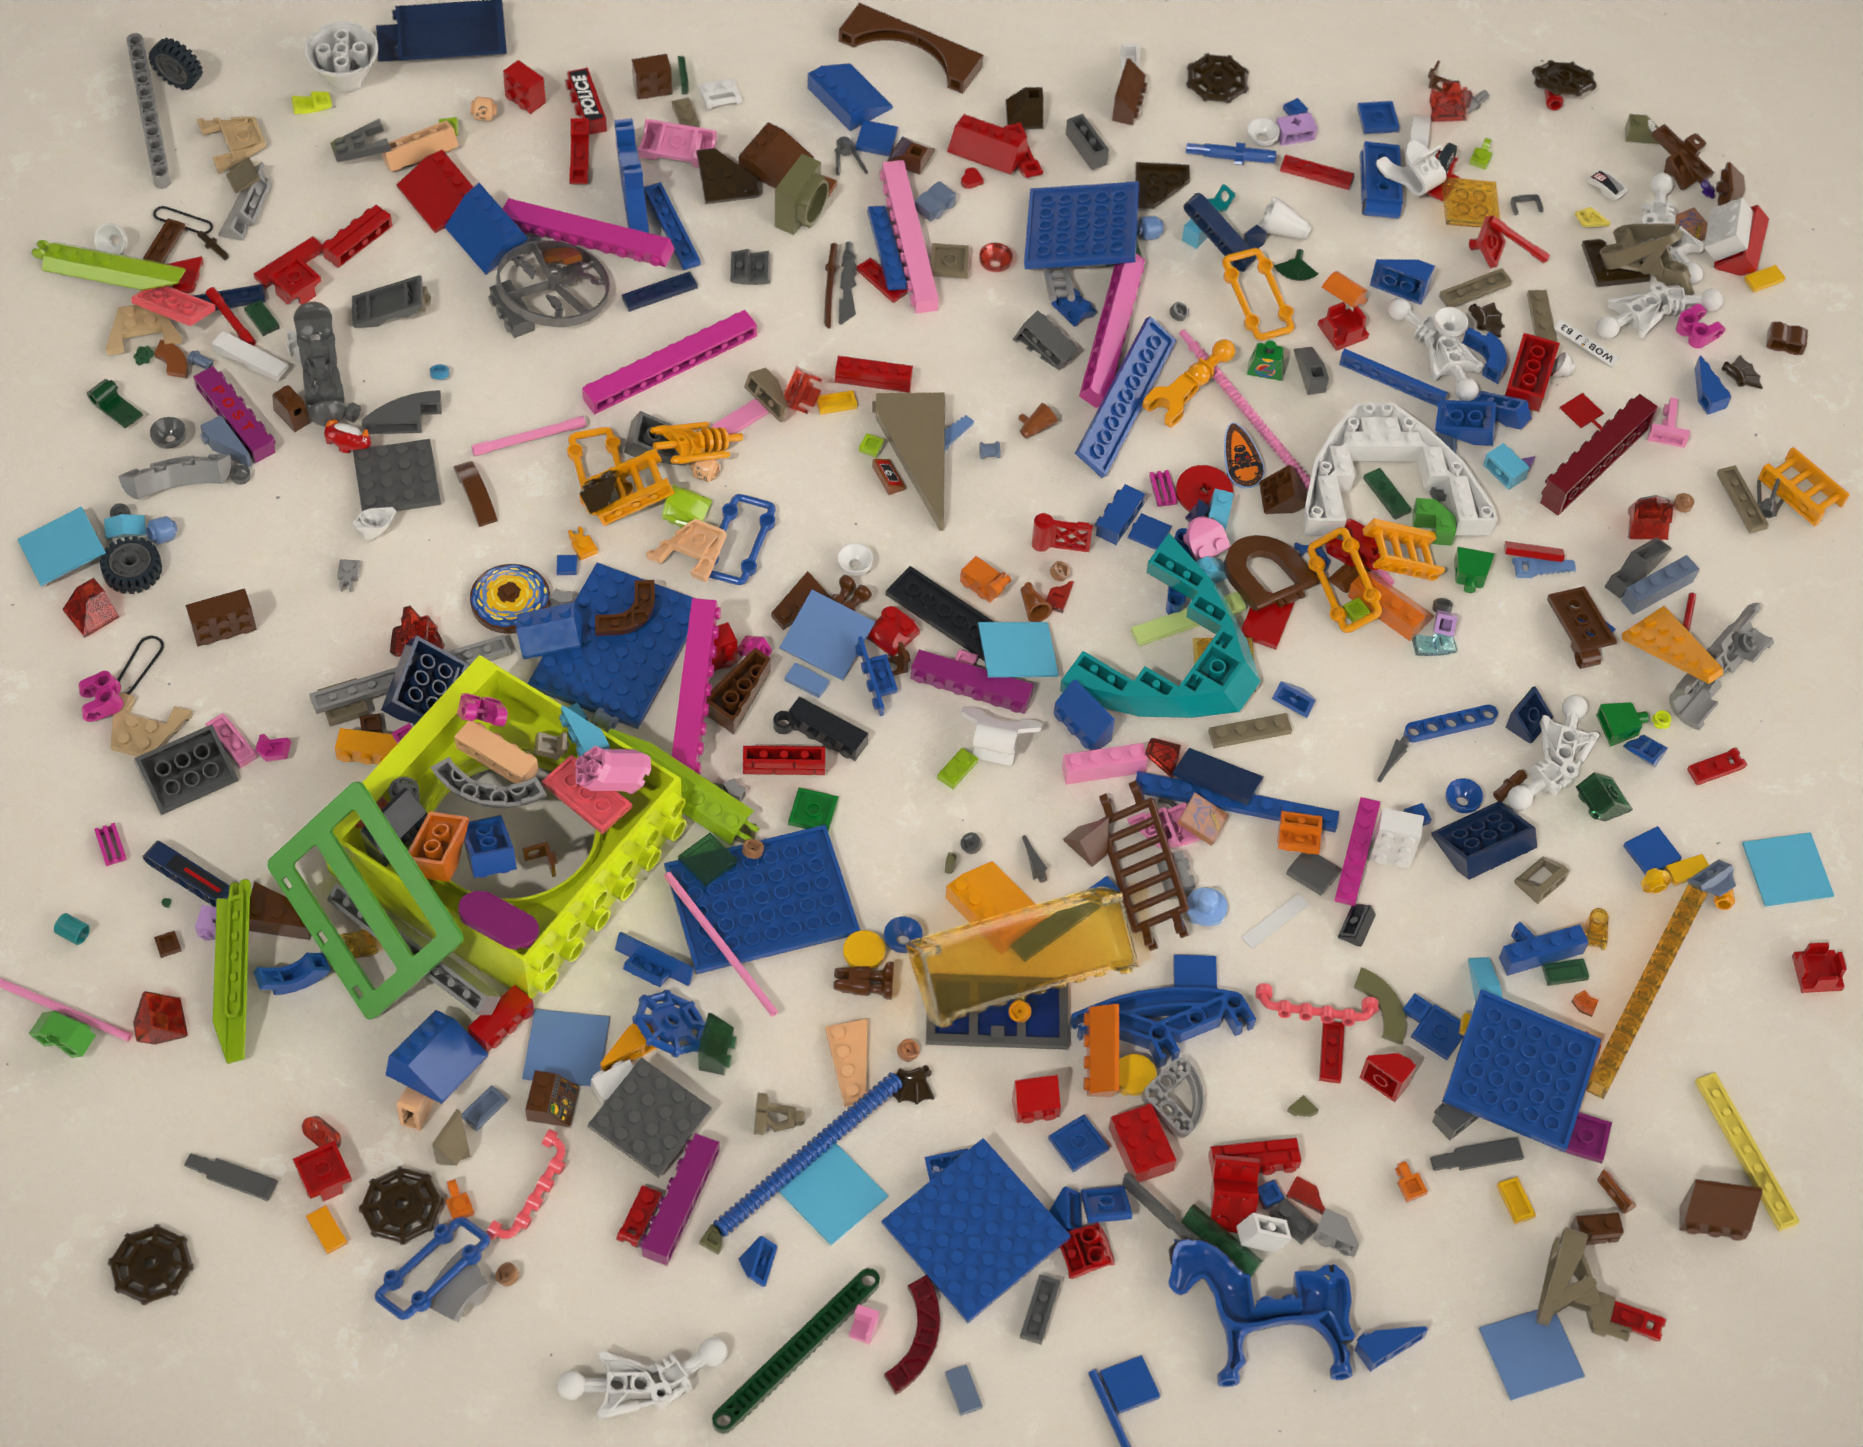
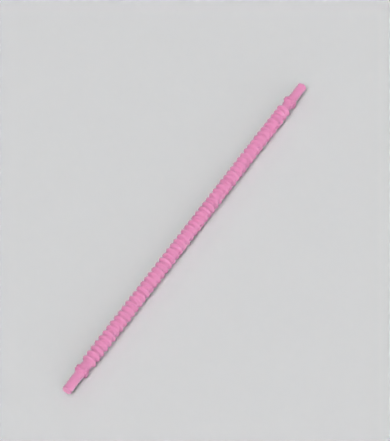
M1183 329L1179 332V335L1187 343L1188 349L1195 353L1196 358L1206 360L1210 357L1204 349L1199 347V343L1194 341L1186 330ZM1216 365L1214 367L1213 379L1216 380V383L1219 384L1223 391H1226V395H1229V398L1232 399L1235 406H1238V409L1241 410V413L1244 414L1247 420L1251 421V425H1254L1260 436L1267 440L1266 443L1270 444V448H1273L1279 459L1286 463V466L1290 464L1306 490H1309L1311 480L1308 477L1309 475L1305 473V470H1302V466H1299L1298 462H1295L1296 459L1292 458V454H1289L1286 447L1279 443L1280 440L1276 439V435H1273L1267 424L1260 420V416H1257L1258 414L1254 412L1251 405H1248L1245 398L1242 397L1238 390H1235L1232 382H1229L1226 375H1223V372ZM1380 569L1373 570L1390 585L1394 584L1395 581L1386 571Z

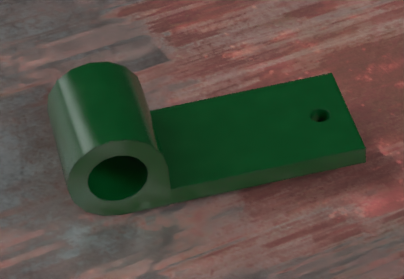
M104 379L87 391L89 400L123 428H127L143 416L142 412L118 395V387L113 380Z

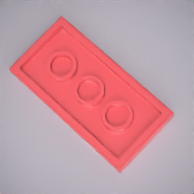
M169 286L142 290L131 297L132 304L188 326H192L216 311L214 304Z
M570 755L541 781L542 786L603 835L632 809V803L617 791H591L576 784L575 770L577 767L575 762L577 759Z

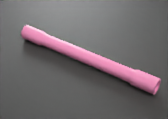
M580 416L550 426L471 445L473 455L478 456L493 450L553 434L586 427L584 417Z

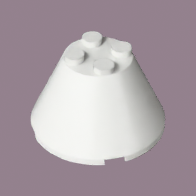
M347 21L333 22L321 26L318 32L309 36L305 44V56L308 63L336 92L358 91L378 54V43L374 34L364 29L363 25Z

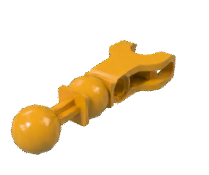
M1227 339L1216 341L1212 347V355L1206 360L1199 358L1198 363L1192 364L1188 371H1185L1184 374L1180 375L1169 386H1159L1152 389L1144 398L1142 407L1148 412L1158 407L1168 409V412L1165 414L1164 424L1170 428L1175 426L1183 418L1184 405L1196 394L1200 386L1207 384L1209 379L1213 377L1214 367L1220 362L1226 363L1233 359L1236 352L1234 344Z

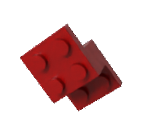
M1215 1154L1210 1193L1211 1213L1209 1230L1238 1233L1236 1226L1252 1213L1257 1212L1259 1197L1257 1182L1260 1159Z

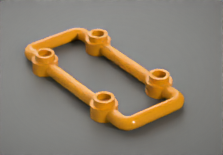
M1258 248L1226 255L1222 260L1225 269L1223 278L1226 283L1232 285L1245 315L1244 327L1251 331L1253 336L1260 341L1291 333L1295 327L1292 320L1294 311L1291 306L1285 304L1271 272L1273 267L1272 261L1265 258L1263 252ZM1254 255L1257 256L1259 261L1257 270L1260 274L1265 275L1279 306L1277 315L1281 321L1286 322L1287 327L1260 333L1258 329L1259 317L1251 313L1237 280L1239 271L1231 267L1230 262Z
M609 427L578 431L568 437L569 446L567 454L574 461L581 489L585 483L586 476L581 461L583 448L580 444L576 443V440L606 434L605 448L612 454L614 465L617 466L622 463L619 454L621 448L620 439L614 436L613 430ZM626 478L622 479V485L628 496L633 493V485L627 482ZM579 494L581 504L586 506L581 495ZM594 512L590 515L597 516V513Z
M1339 527L1309 544L1307 549L1310 557L1308 566L1317 573L1331 606L1330 618L1338 623L1342 632L1350 633L1381 615L1382 607L1379 602L1381 593L1372 586L1358 554L1359 542L1351 537L1347 528ZM1340 535L1344 539L1342 548L1351 555L1365 587L1364 599L1372 604L1374 608L1373 612L1349 625L1345 621L1347 612L1338 605L1324 572L1325 560L1317 556L1315 551L1316 548Z

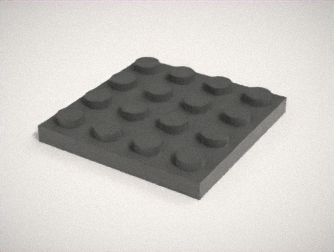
M430 439L353 450L362 511L393 507L396 511L441 505Z
M641 1057L588 1123V1128L659 1178L711 1112L712 1107Z

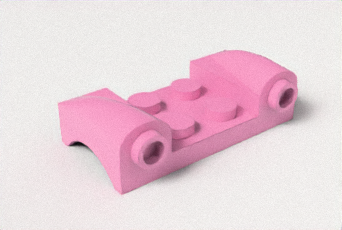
M646 119L638 154L640 158L657 160L660 157L692 163L693 167L699 168L696 152L697 150L715 148L717 131Z

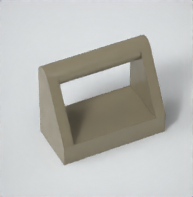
M1542 856L1517 877L1514 883L1534 902L1539 904L1566 881L1570 870L1564 865ZM1543 866L1553 874L1540 886L1527 881Z

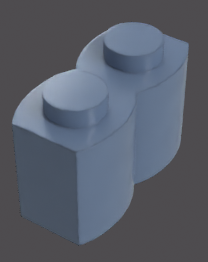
M939 181L915 200L916 211L929 221L938 219L943 214V211L951 209L955 205L956 193Z

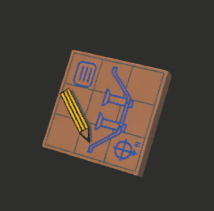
M1695 207L1676 214L1675 224L1683 227L1694 238L1700 241L1705 240L1708 223Z
M1194 793L1177 824L1212 846L1229 814Z

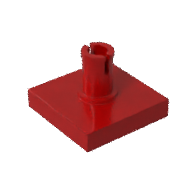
M1485 216L1478 238L1470 239L1469 248L1472 251L1480 249L1489 267L1495 268L1500 260L1506 240L1502 233L1487 225V221L1491 216Z

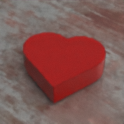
M973 167L967 168L961 178V186L966 189L983 185L984 182L978 170Z

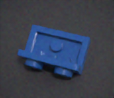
M1073 288L1075 294L1074 301H1069L1068 297H1056L1057 299L1051 304L1073 326H1078L1082 318L1094 317L1097 311L1089 301L1080 295L1077 289Z

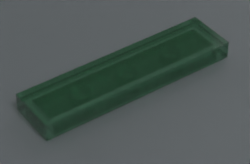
M1195 1204L1190 1206L1181 1223L1200 1239H1205L1209 1243L1217 1245L1235 1261L1236 1266L1243 1270V1274H1250V1278H1252L1263 1260L1246 1246H1241L1239 1240Z

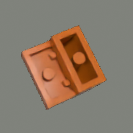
M1339 271L1333 272L1321 287L1353 308L1358 306L1359 303L1365 305L1368 300L1364 297L1368 290Z
M1281 811L1277 836L1278 849L1319 855L1322 816Z

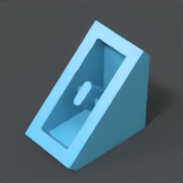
M120 514L104 519L106 539L146 535L144 515Z

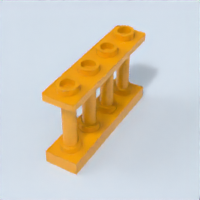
M1795 447L1790 448L1784 463L1777 468L1767 463L1763 466L1758 476V479L1770 490H1773L1776 479L1779 478L1780 482L1776 495L1814 527L1820 523L1826 508L1833 503L1843 507L1850 495ZM1792 466L1800 474L1788 480L1781 473ZM1807 479L1814 486L1802 492L1796 485ZM1821 491L1828 498L1820 504H1816L1810 497Z
M656 449L648 450L635 458L628 459L624 463L611 467L585 480L587 482L594 478L597 481L603 473L609 470L613 472L618 470L619 472L615 485L619 500L596 511L598 518L604 526L675 494L668 479L662 480L656 464L661 462L662 459ZM649 467L655 483L644 488L639 472ZM632 476L637 492L627 496L621 480Z
M1375 518L1362 529L1364 536L1376 539L1380 558L1373 563L1374 568L1429 581H1435L1445 572L1444 567L1433 564L1429 545L1437 539L1435 532ZM1384 540L1391 542L1394 556L1388 555ZM1400 544L1406 545L1410 559L1403 558ZM1415 547L1422 550L1425 563L1418 561Z

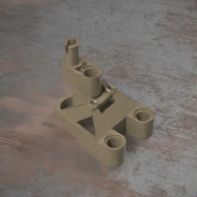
M1678 224L1623 225L1613 231L1616 244L1607 245L1600 250L1602 260L1608 270L1622 268L1640 271L1643 274H1651L1656 277L1657 282H1662L1665 285L1679 283V286L1684 288L1685 295L1694 294L1689 280L1691 275L1688 267L1683 263L1671 260L1672 257L1668 249L1669 245L1677 242L1682 237ZM1659 237L1657 239L1641 243V240ZM1646 256L1644 262H1643L1642 265H1641V264H1640L1641 261H1642L1643 258Z
M1565 1227L1561 1238L1556 1237L1551 1248L1538 1305L1536 1323L1548 1327L1552 1316L1570 1306L1586 1311L1589 1327L1593 1334L1605 1337L1607 1334L1627 1342L1631 1327L1610 1322L1615 1304V1296L1597 1290L1596 1279L1593 1278L1584 1255L1588 1234ZM1572 1275H1574L1578 1282L1567 1287Z

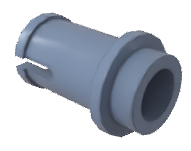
M191 351L187 358L191 365L195 364L205 370L214 364V360L201 355L199 351Z

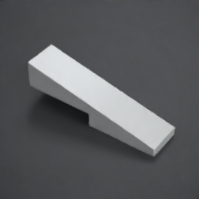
M222 331L211 343L216 354L246 364L248 370L276 380L289 368L287 363L225 331Z

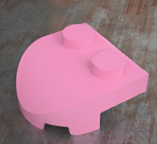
M1201 516L1193 519L1188 524L1189 527L1186 534H1184V544L1188 545L1194 561L1206 556L1213 557L1230 548L1226 532L1219 522Z

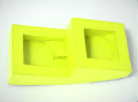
M311 91L310 96H292L291 99L294 114L314 113L332 107L329 92Z

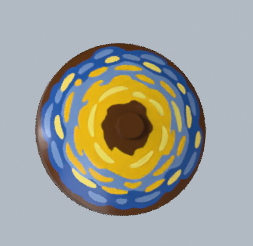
M520 564L498 565L485 571L474 582L470 592L471 610L476 620L487 629L503 634L517 633V614L550 607V590L543 576L530 567Z

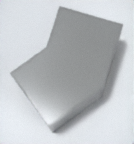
M556 588L549 597L550 604L558 606L572 603V592H563Z
M735 778L723 783V790L742 802L746 795V788L738 785Z

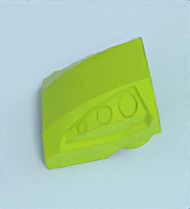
M674 484L672 487L675 494L667 497L662 519L668 520L669 523L680 528L694 519L704 521L708 508L712 505V500Z

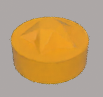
M1022 1000L1014 1001L1009 1007V1016L1016 1022H1025L1031 1016V1007Z

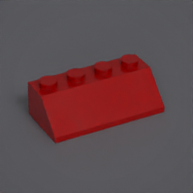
M963 114L954 127L947 152L1011 175L1028 152L1027 136Z
M1759 205L1750 207L1753 210L1748 249L1715 261L1714 268L1716 270L1738 276L1757 271L1769 218Z

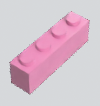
M1138 743L1064 754L1062 771L1067 785L1137 774V771L1146 772L1148 759L1144 744Z

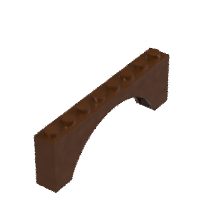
M862 3L855 7L839 28V42L853 48L873 41L888 40L908 43L923 49L942 66L947 78V88L961 94L965 92L983 66V54Z

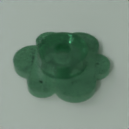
M150 346L138 347L133 356L136 364L149 363L150 358L154 356V351L151 350Z

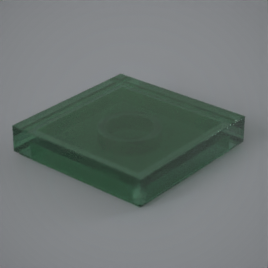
M708 833L678 855V860L704 887L737 864V859L711 833Z

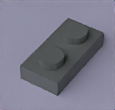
M1286 1198L1269 1213L1270 1217L1287 1220L1290 1235L1301 1245L1317 1230V1227Z

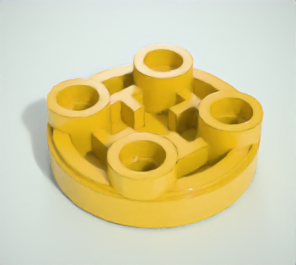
M856 931L845 940L843 957L850 967L870 966L871 970H873L885 958L886 949L884 941L878 934L872 931Z
M1128 1054L1119 1059V1091L1122 1095L1140 1096L1142 1091L1157 1077V1070L1153 1062L1147 1057L1140 1054Z

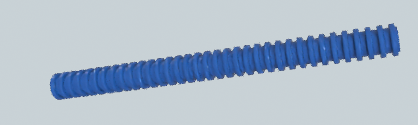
M889 1072L888 1077H884L883 1081H879L878 1085H874L873 1090L869 1089L868 1094H863V1098H859L858 1102L852 1104L853 1107L849 1106L847 1108L848 1111H843L842 1115L837 1116V1119L832 1121V1124L829 1123L827 1128L822 1129V1133L818 1132L817 1137H812V1141H808L807 1145H803L802 1150L798 1149L796 1151L797 1154H792L791 1158L786 1159V1163L783 1162L781 1167H777L776 1172L772 1171L771 1176L768 1175L765 1178L766 1180L760 1181V1185L757 1184L755 1189H751L750 1194L746 1193L745 1198L741 1197L740 1202H735L734 1207L731 1206L729 1211L724 1212V1216L720 1215L719 1220H714L713 1224L717 1227L719 1233L727 1237L728 1232H732L734 1227L737 1228L739 1226L738 1223H743L744 1218L748 1219L749 1214H754V1210H758L760 1205L763 1206L765 1201H769L770 1196L774 1197L775 1192H780V1188H784L786 1183L789 1184L791 1179L796 1178V1174L800 1175L801 1170H806V1166H810L811 1162L817 1160L816 1157L820 1158L822 1156L821 1153H826L827 1149L832 1147V1144L835 1145L837 1140L842 1139V1135L846 1136L847 1131H852V1127H856L857 1123H861L862 1118L866 1119L867 1114H872V1110H876L877 1106H881L882 1101L886 1102L887 1097H892V1093H896L897 1089L902 1088V1082L899 1077Z

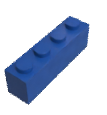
M1579 924L1505 945L1499 955V960L1508 976L1584 954L1589 941Z

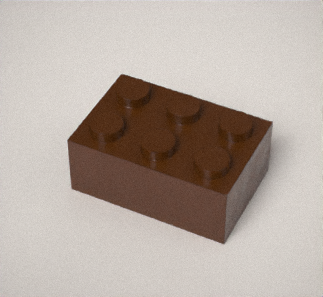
M245 588L185 605L197 646L209 645L212 642L257 630Z

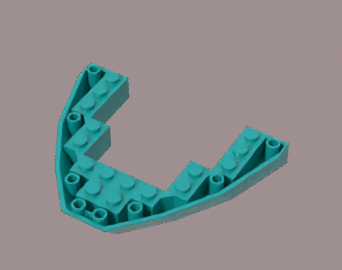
M1169 533L1149 559L1147 574L1192 599L1188 605L1186 617L1216 634L1179 686L1144 666L1133 681L1082 651L1062 678L1060 691L1063 693L1071 681L1076 679L1103 708L1138 717L1195 718L1240 712L1261 682L1247 639L1222 593L1203 569Z

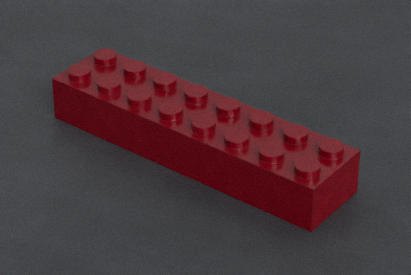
M1640 393L1634 399H1629L1624 409L1620 408L1612 420L1608 419L1600 431H1595L1589 442L1585 441L1578 452H1573L1566 463L1560 464L1555 474L1551 473L1545 480L1546 486L1541 492L1542 498L1540 503L1559 516L1649 430L1658 406Z

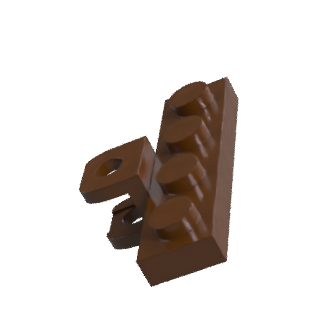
M1663 124L1651 134L1670 155L1679 149L1681 150L1699 183L1708 180L1715 173L1698 157L1700 150L1706 145V141L1698 134L1690 135L1683 142L1666 124Z

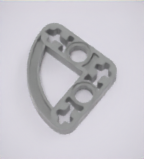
M1185 1058L1175 1059L1141 1093L1142 1101L1146 1105L1152 1104L1157 1117L1177 1137L1184 1138L1188 1136L1198 1125L1204 1110L1202 1082L1194 1067ZM1178 1066H1183V1069L1175 1076L1173 1072ZM1161 1077H1168L1171 1081V1086H1164L1161 1082ZM1184 1078L1189 1083L1193 1098L1190 1118L1167 1095ZM1154 1092L1156 1095L1150 1098L1148 1095ZM1162 1099L1163 1102L1157 1106L1156 1104ZM1163 1106H1169L1172 1109L1171 1116L1163 1113ZM1177 1115L1179 1118L1172 1122L1171 1120H1173ZM1184 1123L1186 1127L1181 1130L1179 1127Z

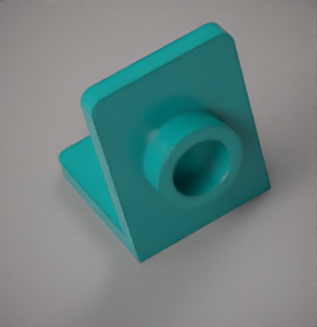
M1222 184L1216 196L1209 198L1208 201L1218 212L1227 211L1236 194L1226 184ZM1224 191L1229 195L1226 202L1222 200V193Z

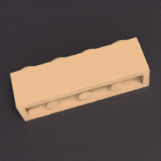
M444 121L389 142L391 151L382 153L385 165L391 172L399 171L405 166L418 164L425 157L441 149L444 152L452 151L453 148L458 147L452 125L448 121Z
M468 721L454 736L457 749L514 784L530 780L539 772L538 760L534 755L523 752L516 744L508 743L498 733L490 732L479 722Z

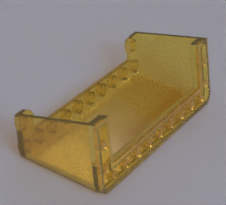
M1107 887L1088 889L906 943L907 952L928 1019L941 1028L951 1026L952 1021L956 1020V1018L967 1016V1012H982L991 1005L995 1007L1007 1004L1008 1000H1023L1027 998L1028 994H1043L1047 992L1048 988H1063L1067 986L1066 983L1072 981L1074 983L1084 982L1087 980L1086 977L1092 975L1094 977L1104 976L1106 971L1109 970L1120 971V974H1127L1133 971L1132 968L1139 967L1122 892Z

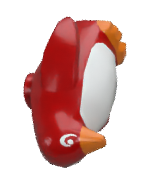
M335 419L329 420L326 423L324 430L326 443H334L339 447L340 452L350 453L351 450H362L371 446L372 442L367 429L362 433L357 427L339 423Z

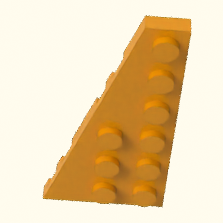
M1665 606L1621 633L1622 640L1708 684L1723 675V668Z

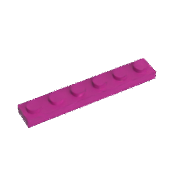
M1360 797L1335 902L1351 906L1356 904L1380 801Z

